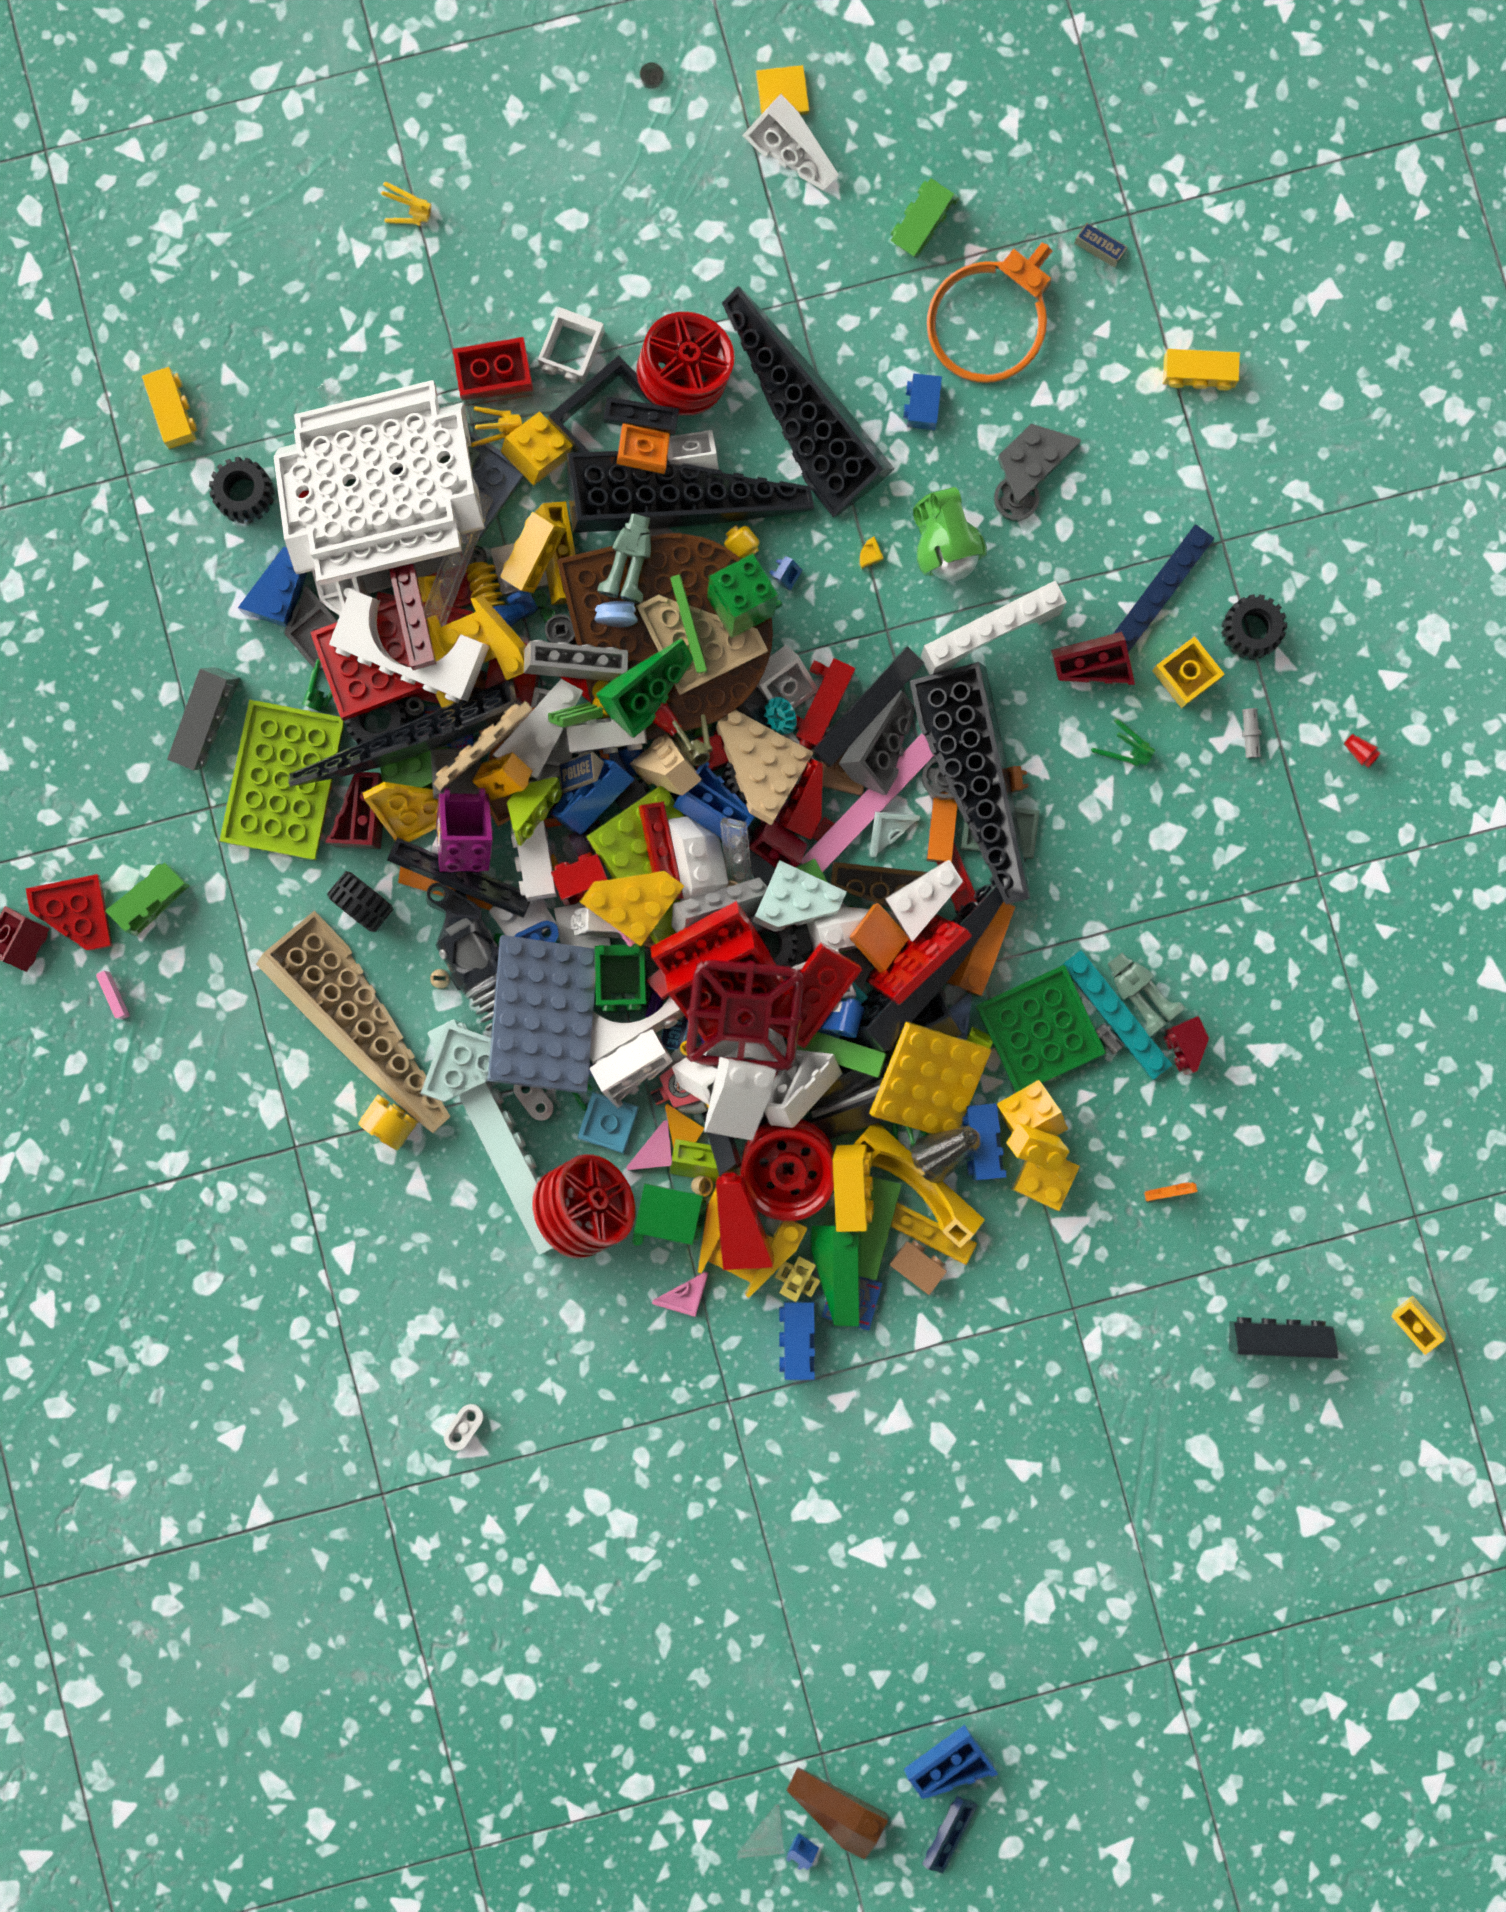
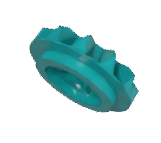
M782 697L770 699L769 703L765 705L767 711L764 716L768 718L767 724L772 726L773 731L781 735L792 733L797 723L794 708Z

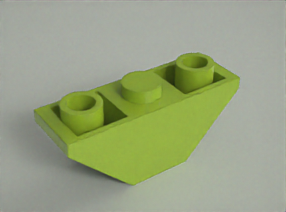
M551 777L531 782L522 792H515L508 800L507 806L518 845L522 846L533 835L537 825L547 817L548 811L555 803L559 802L562 796L559 778Z

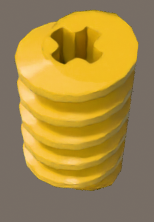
M476 562L468 565L465 571L468 573L467 579L470 582V590L473 591L472 598L483 595L492 607L505 605L504 601H497V599L503 596L502 592H495V590L501 587L500 583L492 582L498 579L497 574H490V572L496 569L495 565H488L485 562Z

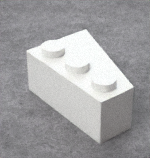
M611 717L594 719L566 727L569 751L571 753H579V756L597 750H603V754L616 753L619 747L626 746L628 751L642 749V744H648L646 728L635 738H632Z
M652 1029L649 1032L640 1034L636 1040L628 1045L619 1047L615 1053L607 1058L598 1060L589 1069L601 1091L618 1109L623 1105L621 1100L630 1092L632 1094L637 1093L640 1083L646 1078L652 1080L673 1061L661 1039Z

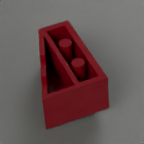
M1122 632L1051 650L1059 681H1096L1106 684L1127 683L1128 685H1135L1127 645Z
M360 772L353 775L343 799L345 800L339 815H336L335 825L325 843L334 847L381 849L383 824L363 796V793L383 783L381 773Z

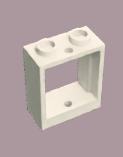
M558 307L538 358L542 371L550 375L560 374L571 383L576 384L578 381L585 383L605 332L604 324ZM562 326L593 337L580 371L549 360Z
M587 907L574 911L571 917V928L574 929V936L623 939L616 928Z

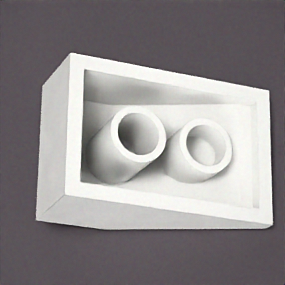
M720 1057L704 1131L753 1140L771 1096L776 1070L763 1065Z

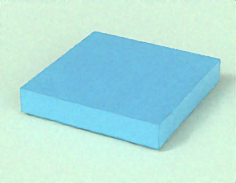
M592 1092L577 1139L624 1154L639 1107L622 1102L623 1105L617 1109L606 1096Z

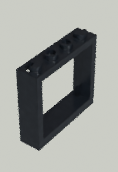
M619 355L548 415V420L573 445L572 450L574 453L590 451L563 424L618 376L645 403L653 404L640 388L637 373Z

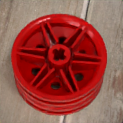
M685 311L667 314L658 319L646 334L636 368L640 388L653 404L679 408L678 415H695L705 412L719 401L731 375L735 359L732 342L720 325L704 315ZM659 363H664L666 366L662 369ZM701 376L705 377L707 381L702 382Z
M803 1119L793 1128L770 1125V1122L760 1126L756 1130L753 1140H748L744 1147L740 1175H743L756 1210L769 1218L780 1221L801 1220L818 1212L827 1203L834 1189V1149L830 1140L821 1129ZM779 1141H784L786 1143V1148L784 1150L779 1145H777ZM804 1147H808L810 1149L809 1152L801 1153V1150ZM762 1158H766L769 1162L760 1164L759 1161ZM786 1162L787 1164H789L791 1162L793 1163V1167L791 1168L790 1166H788L786 1168L784 1167V1163ZM814 1170L817 1172V1176L812 1178L808 1172ZM772 1181V1183L776 1187L770 1189L767 1187L766 1184L767 1182ZM797 1188L800 1190L798 1194H792L790 1192V1190H795Z
M579 1155L549 1171L538 1181L533 1193V1214L540 1233L551 1247L570 1258H588L622 1241L630 1233L635 1221V1200L627 1179L613 1163L597 1155Z

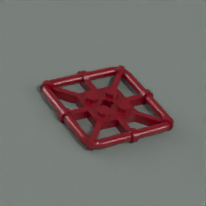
M701 960L697 963L693 976L691 1003L687 1008L689 1022L686 1058L690 1062L701 1065L718 1066L720 1057L723 1056L703 1054L722 1040L738 1042L737 1057L723 1058L763 1065L776 1071L790 1070L793 1067L792 1064L796 1056L799 1026L802 1025L803 1020L801 1008L804 974L801 970L785 966L754 964V961L741 963ZM710 970L746 973L745 990H727ZM753 974L788 977L769 993L751 992ZM704 976L722 996L720 1010L700 1007ZM794 985L791 1015H771L772 1001ZM747 1011L749 1015H752V1018H747V1022H742L741 1017H738V1015ZM699 1017L719 1019L718 1032L696 1048ZM770 1024L789 1025L786 1056L768 1038ZM745 1043L763 1044L777 1061L745 1059Z

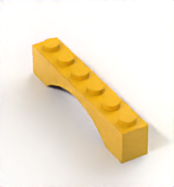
M879 1123L870 1125L853 1144L867 1145V1153L871 1152L872 1166L894 1174L911 1186L930 1207L939 1223L941 1231L959 1248L976 1233L985 1221L981 1215Z

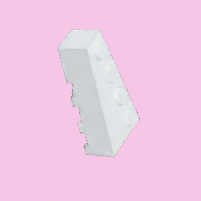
M561 679L493 754V757L498 758L513 752L533 771L531 777L537 779L563 730V727L548 721V713L575 706L583 690Z

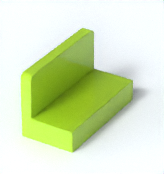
M675 1139L669 1173L690 1178L707 1176L713 1182H716L719 1173L711 1145Z

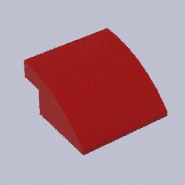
M737 901L651 946L652 959L665 975L667 993L688 1020L687 1008L691 1003L693 976L697 968L696 964L701 960L741 963L754 961V964L776 966L764 942ZM710 970L727 990H745L746 973ZM753 974L751 992L769 993L784 980L782 976ZM704 976L700 1007L720 1010L722 996ZM783 994L772 1001V1007L775 1006ZM744 1011L738 1017H741L742 1022H745L747 1018H752V1015ZM699 1017L698 1033L705 1042L718 1032L719 1019Z

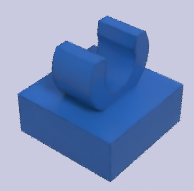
M785 556L783 560H776V563L779 565L776 572L770 570L769 573L783 588L791 590L803 570L793 559Z
M798 1833L791 1844L786 1860L789 1862L793 1859L799 1864L797 1867L799 1870L803 1868L808 1870L814 1862L819 1847Z

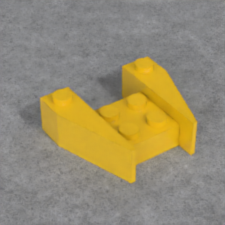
M483 595L471 599L476 610L475 613L441 627L436 615L427 618L436 662L451 651L461 634L490 646L483 663L497 658L506 680L524 673V649L526 644ZM438 690L436 696L441 708L455 703L444 698L446 693Z
M716 1187L706 1208L697 1269L699 1273H702L707 1261L723 1268ZM781 1221L773 1237L766 1234L774 1253L773 1268L727 1270L750 1282L745 1292L746 1297L749 1298L797 1250L807 1230L806 1226L796 1221Z

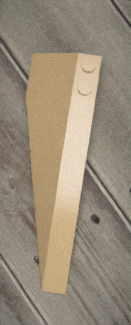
M315 911L261 955L256 965L349 1060L417 1121L434 1133L451 1117L442 1101L421 1094L427 1076L423 1070L419 1069L414 1060L415 1056L410 1049H407L402 1040L403 1036L385 1006L380 1004L375 995L376 991L372 985L368 984L363 975L364 971L359 963L356 964L349 946Z

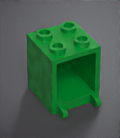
M753 553L709 576L707 599L731 638L773 617L775 610L783 605L781 600H777L778 593Z
M634 944L630 947L628 945L595 946L596 1006L602 1008V1011L606 1013L618 1012V1008L625 1007L628 1012L642 1011V1007H647L648 1005L645 945L639 946ZM611 993H635V999L611 1000Z
M644 1183L632 1243L635 1246L641 1245L644 1241V1236L647 1235L693 1245L694 1240L699 1241L702 1225H697L699 1215L704 1216L707 1201L702 1200L703 1195Z

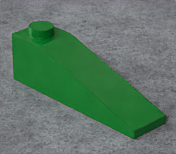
M679 639L613 679L596 695L606 713L627 734L635 738L654 721L656 711L669 698L667 696L675 683H679L692 663V654L685 641Z

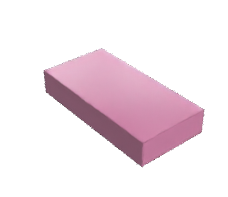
M105 970L97 973L96 977L115 1018L123 1020L130 1017L111 973Z

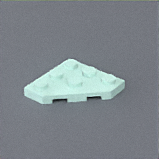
M779 861L753 922L776 932L794 924L798 926L813 922L816 918L823 916H834L839 911L846 891Z
M446 1022L421 1094L446 1102L488 1082L491 1038Z

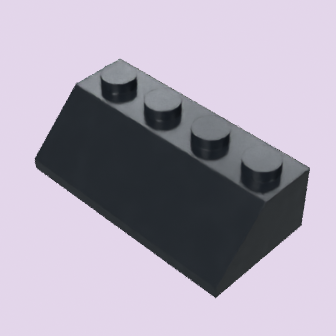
M1237 1317V1321H1229L1230 1352L1242 1355L1338 1359L1334 1327L1326 1325V1321L1311 1320V1325L1301 1324L1299 1319H1286V1324L1276 1323L1275 1318H1261V1322H1252L1251 1317Z

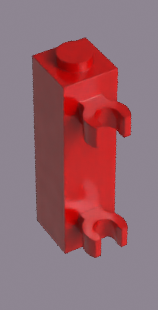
M833 658L829 667L816 660L813 661L810 672L824 679L805 718L802 719L796 715L797 723L795 728L799 729L796 738L799 740L800 745L811 751L824 737L856 668Z

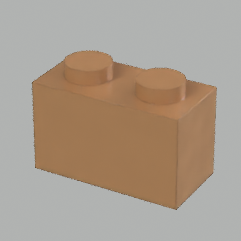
M913 1240L911 1244L905 1241L889 1265L930 1295L947 1272L943 1269L945 1263L934 1255L930 1259L923 1254L925 1248Z

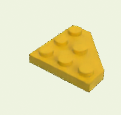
M383 782L363 793L365 801L395 841L398 837L411 842L436 829L438 798L433 799V789Z
M665 871L597 881L591 885L580 903L641 946L681 892L684 885Z

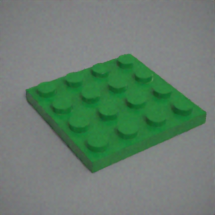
M1065 964L975 1005L1015 1093L1038 1080L1043 1083L1106 1054Z

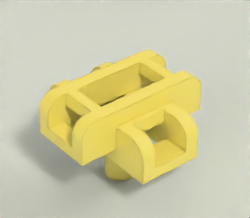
M800 1256L794 1265L785 1261L775 1275V1278L784 1282L779 1293L795 1302L798 1300L801 1292L812 1297L820 1282L819 1279L811 1275L816 1265Z

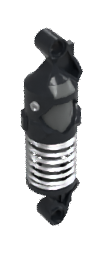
M433 883L427 889L426 902L431 908L445 914V920L435 946L439 951L440 957L448 966L451 972L450 978L457 990L462 991L467 999H473L472 1007L480 1006L476 1014L489 1013L481 1018L480 1022L485 1023L493 1019L499 946H497L490 930L482 920L480 907L468 900L465 893L458 890L454 891L441 883ZM433 891H440L444 898L440 901H435L431 898L430 894ZM492 1023L487 1025L485 1030H492Z

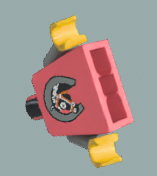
M684 1041L678 1049L670 1054L673 1062L661 1071L662 1075L659 1078L663 1086L650 1093L656 1106L670 1099L673 1108H678L683 1113L700 1114L708 1111L709 1105L679 1087L672 1069L673 1065L687 1057L686 1041Z

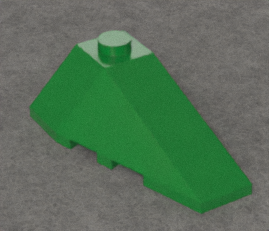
M812 1226L811 1252L834 1326H859L861 1231L836 1232V1226Z

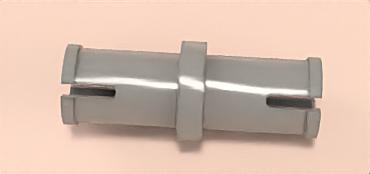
M1258 708L1242 710L1244 723L1242 737H1245V758L1261 757L1259 736L1262 733L1258 726Z

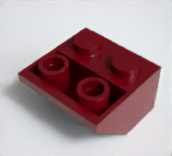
M1199 1016L1164 1030L1166 1036H1163L1165 1044L1169 1050L1173 1049L1176 1058H1174L1175 1065L1179 1072H1184V1075L1198 1071L1209 1040V1036Z

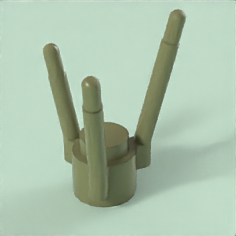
M704 714L701 715L704 743L699 740L690 742L677 721L674 720L672 724L684 744L675 734L671 737L689 758L691 764L701 766L707 763L710 759L709 752H712L713 748L709 741L706 716Z

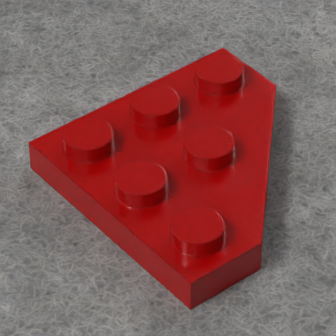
M99 874L25 888L30 913L76 942L85 950L92 951L113 946Z

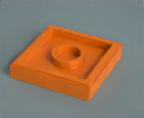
M623 423L617 464L665 474L670 433Z
M876 903L870 908L849 936V939L881 973L886 971L909 937L883 907Z

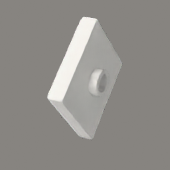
M579 903L554 908L561 944L594 949L595 946L611 945L610 938L574 936V929L571 928V917L574 911L585 907L583 904Z

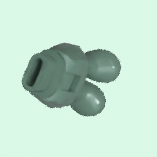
M631 514L629 523H625V528L621 530L613 544L612 549L616 551L615 560L607 580L599 584L598 593L618 598L627 557H631L630 567L620 598L636 604L642 603L643 594L638 589V580L644 559L650 558L651 536L648 529L650 518Z
M1123 952L1107 964L1114 972L1112 976L1115 977L1114 981L1124 1000L1129 998L1143 1015L1146 1021L1145 1031L1149 1037L1167 1023L1151 1008L1140 994V991H1145L1167 1022L1186 1008L1181 1002L1171 1003L1152 982L1151 979L1154 975L1139 963L1133 962L1132 959L1128 960Z

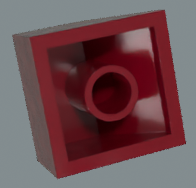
M4 906L0 914V960L28 972L36 960L38 950L47 939L49 928Z

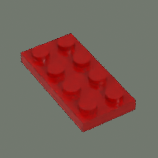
M822 942L819 943L801 968V972L804 974L801 1008L803 1020L802 1025L799 1026L797 1045L804 1049L862 971L860 965ZM794 985L783 993L772 1008L771 1015H791ZM770 1024V1029L788 1039L789 1025Z

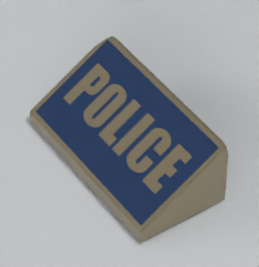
M1086 223L1074 244L1114 268L1127 249V246L1089 223Z
M588 752L560 763L561 791L566 793L596 782L604 761L593 752Z

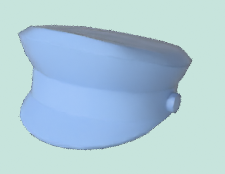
M607 602L597 605L595 609L597 614L594 620L603 625L629 627L638 621L634 614L636 608L633 602Z

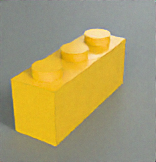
M1167 349L1164 355L1163 384H1169V387L1181 388L1184 385H1189L1195 389L1217 387L1218 390H1230L1239 381L1240 352Z
M166 367L142 375L164 444L169 449L196 441L194 432L198 430L193 417L189 418L187 410L190 409L186 396L181 395L179 388L183 387L179 374H174L170 367Z
M532 512L526 519L525 527L520 537L515 541L514 549L509 559L504 563L503 571L500 575L502 579L519 590L530 593L535 592L566 530L565 527L548 516Z

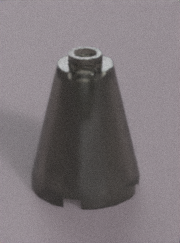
M965 1126L921 1136L916 1139V1144L911 1147L912 1159L916 1168H921L925 1173L922 1176L932 1183H940L979 1148L980 1135L972 1127Z

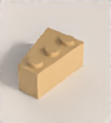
M667 733L656 738L648 749L629 763L646 784L650 785L652 783L656 787L662 786L667 791L682 796L701 781L686 755Z

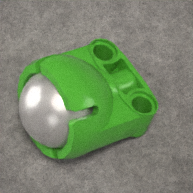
M956 487L932 492L918 501L913 508L914 521L921 533L917 546L919 569L925 576L935 575L946 581H956L965 578L974 570L978 560L987 555L985 539L975 526L967 522L961 505V495Z

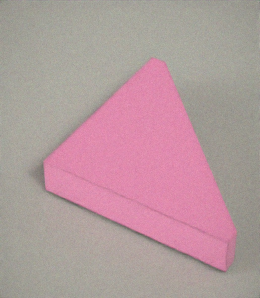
M668 1120L661 1123L627 1165V1170L671 1166L672 1156Z
M704 1272L654 1299L652 1304L696 1317L709 1273Z

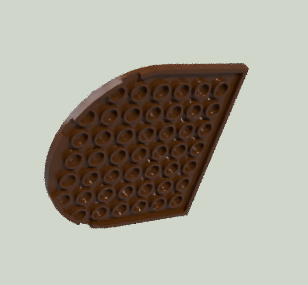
M682 533L651 536L650 558L644 559L638 580V589L643 594L642 603L657 595L677 601L670 578L680 574L689 606L717 615L707 599L709 576L741 559L726 547L704 537ZM613 546L557 559L577 645H593L599 648L615 647L619 650H628L627 671L659 652L637 608L639 604L634 603L636 608L634 614L638 621L632 626L612 627L600 624L594 620L597 614L595 610L597 605L607 602L625 601L620 598L628 574L631 557H627L618 598L605 596L597 592L599 584L607 580L616 555V551L612 549ZM772 617L754 626V628L758 629L768 650L767 653L682 695H679L675 684L667 695L669 698L666 703L682 726L683 732L702 727V714L706 716L707 725L724 718L742 705L753 693L764 675L769 662L773 641ZM586 679L591 704L593 705L595 698L592 690L599 680ZM653 722L646 728L647 740L664 736L667 733Z

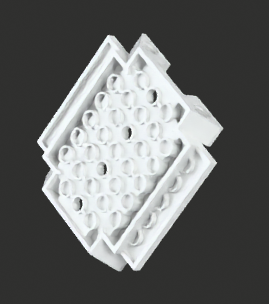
M433 380L295 414L296 429L294 433L296 444L281 447L274 455L284 540L296 574L315 570L316 580L319 585L460 552L462 549L459 531L462 535L485 529L479 490L473 478L468 446H471L464 402L439 409L436 385ZM443 456H450V460L447 463H439ZM398 467L403 468L400 474L392 475L394 469ZM356 479L354 485L350 487L345 486L348 480ZM309 490V494L305 498H298L302 491Z

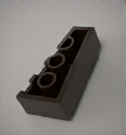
M833 862L830 884L850 894L890 908L885 898L927 872Z

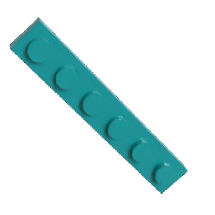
M1082 950L1062 964H1065L1071 979L1105 1022L1112 1026V1031L1125 1044L1124 1046L1151 1080H1154L1172 1066L1168 1058L1152 1038L1149 1037L1145 1029Z

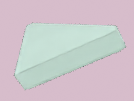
M875 811L869 856L876 857L887 845L892 844L905 833L904 831L916 821H919L920 816Z

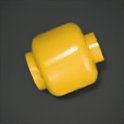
M736 525L726 533L728 538L724 542V547L732 551L740 559L759 551L757 548L759 546V539L748 526H742L739 529Z

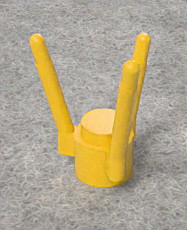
M388 182L383 183L385 187L408 199L386 191H381V195L410 206L409 215L413 216V218H385L384 221L386 223L421 226L422 221L428 222L432 209L431 203Z
M474 407L476 412L502 416L498 419V423L475 425L476 430L499 428V431L503 433L472 442L471 447L505 438L522 425L520 415L511 414L510 410L500 411Z

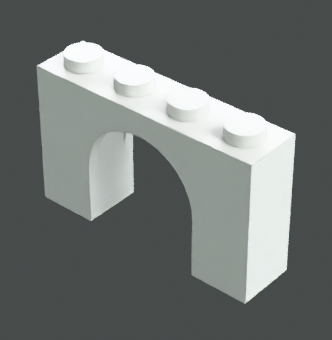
M769 1028L768 1038L786 1056L787 1047L783 1036ZM722 1040L703 1055L736 1058L738 1042ZM745 1043L744 1057L777 1061L763 1044ZM687 1058L673 1065L672 1069L679 1087L710 1105L718 1066L701 1065L690 1062Z

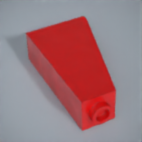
M736 1173L722 1174L717 1177L716 1196L723 1270L773 1268L774 1253L743 1175L736 1176Z

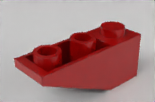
M812 758L807 762L799 783L791 791V799L788 805L782 809L779 817V824L810 840L821 820L823 764Z

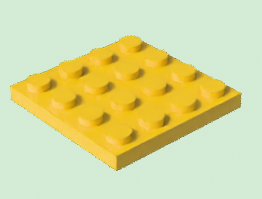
M906 1022L870 1114L873 1117L955 1140L963 1122V1117L966 1115L967 1106L970 1105L992 1050L986 1046Z

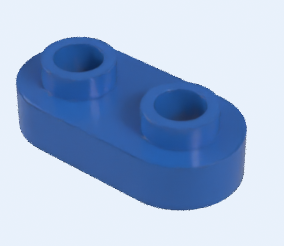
M542 921L518 932L514 937L555 942L558 939L559 930L555 923ZM544 928L551 930L550 937L545 938L542 935Z

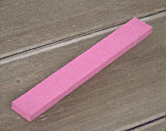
M923 734L904 751L903 756L898 758L896 766L899 769L898 775L887 795H881L868 789L806 853L801 860L802 865L815 858L823 873L874 819L875 811L881 812L934 757Z

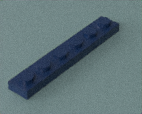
M1195 524L1114 631L1113 634L1123 633L1128 653L1214 540L1213 536Z

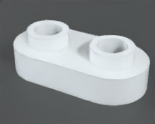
M514 1085V1094L534 1119L543 1121L551 1117L554 1106L542 1088L530 1087V1091L525 1094L521 1090V1085ZM540 1103L545 1106V1111L542 1113L536 1110L537 1105Z
M465 1405L446 1430L444 1442L449 1449L454 1451L463 1449L483 1422L484 1414L478 1405ZM468 1412L475 1413L476 1419L474 1421H470L467 1418ZM454 1433L461 1434V1441L457 1442L453 1439Z

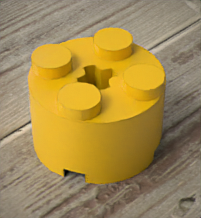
M378 1094L358 1124L372 1136L374 1134L387 1146L399 1150L418 1124V1121L408 1114L404 1116L406 1111L397 1104L393 1103V1105L389 1106L390 1102Z

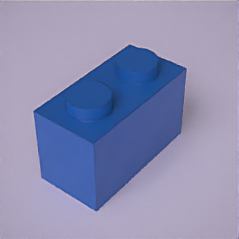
M913 373L912 381H907L906 395L910 396V402L904 405L903 419H908L907 427L936 429L942 376Z

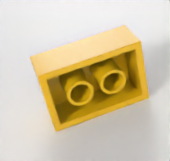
M867 1145L836 1146L833 1157L836 1232L867 1231L868 1223H872L874 1201L869 1199H871V1191H873V1178L868 1176L870 1175V1167H872L871 1152L867 1153Z

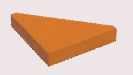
M1185 1182L1145 1191L1144 1195L1145 1200L1150 1201L1198 1191L1196 1183Z

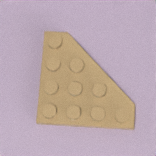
M657 595L637 605L658 651L679 639H683L691 652L677 601ZM690 606L708 672L698 674L693 660L679 683H675L679 695H682L767 653L768 650L758 629L752 627L731 638L718 615Z
M526 702L521 706H518L516 703L505 712V715L500 718L501 720L496 726L492 724L481 733L482 735L473 744V747L468 745L459 753V756L455 758L456 762L451 767L446 765L436 773L438 778L433 784L437 789L441 791L510 736L530 713L531 707Z
M734 710L718 721L716 730L725 744L724 750L729 763L733 764L736 772L735 778L741 793L744 792L748 802L746 806L749 813L772 825L804 771L807 762L810 761L813 752Z

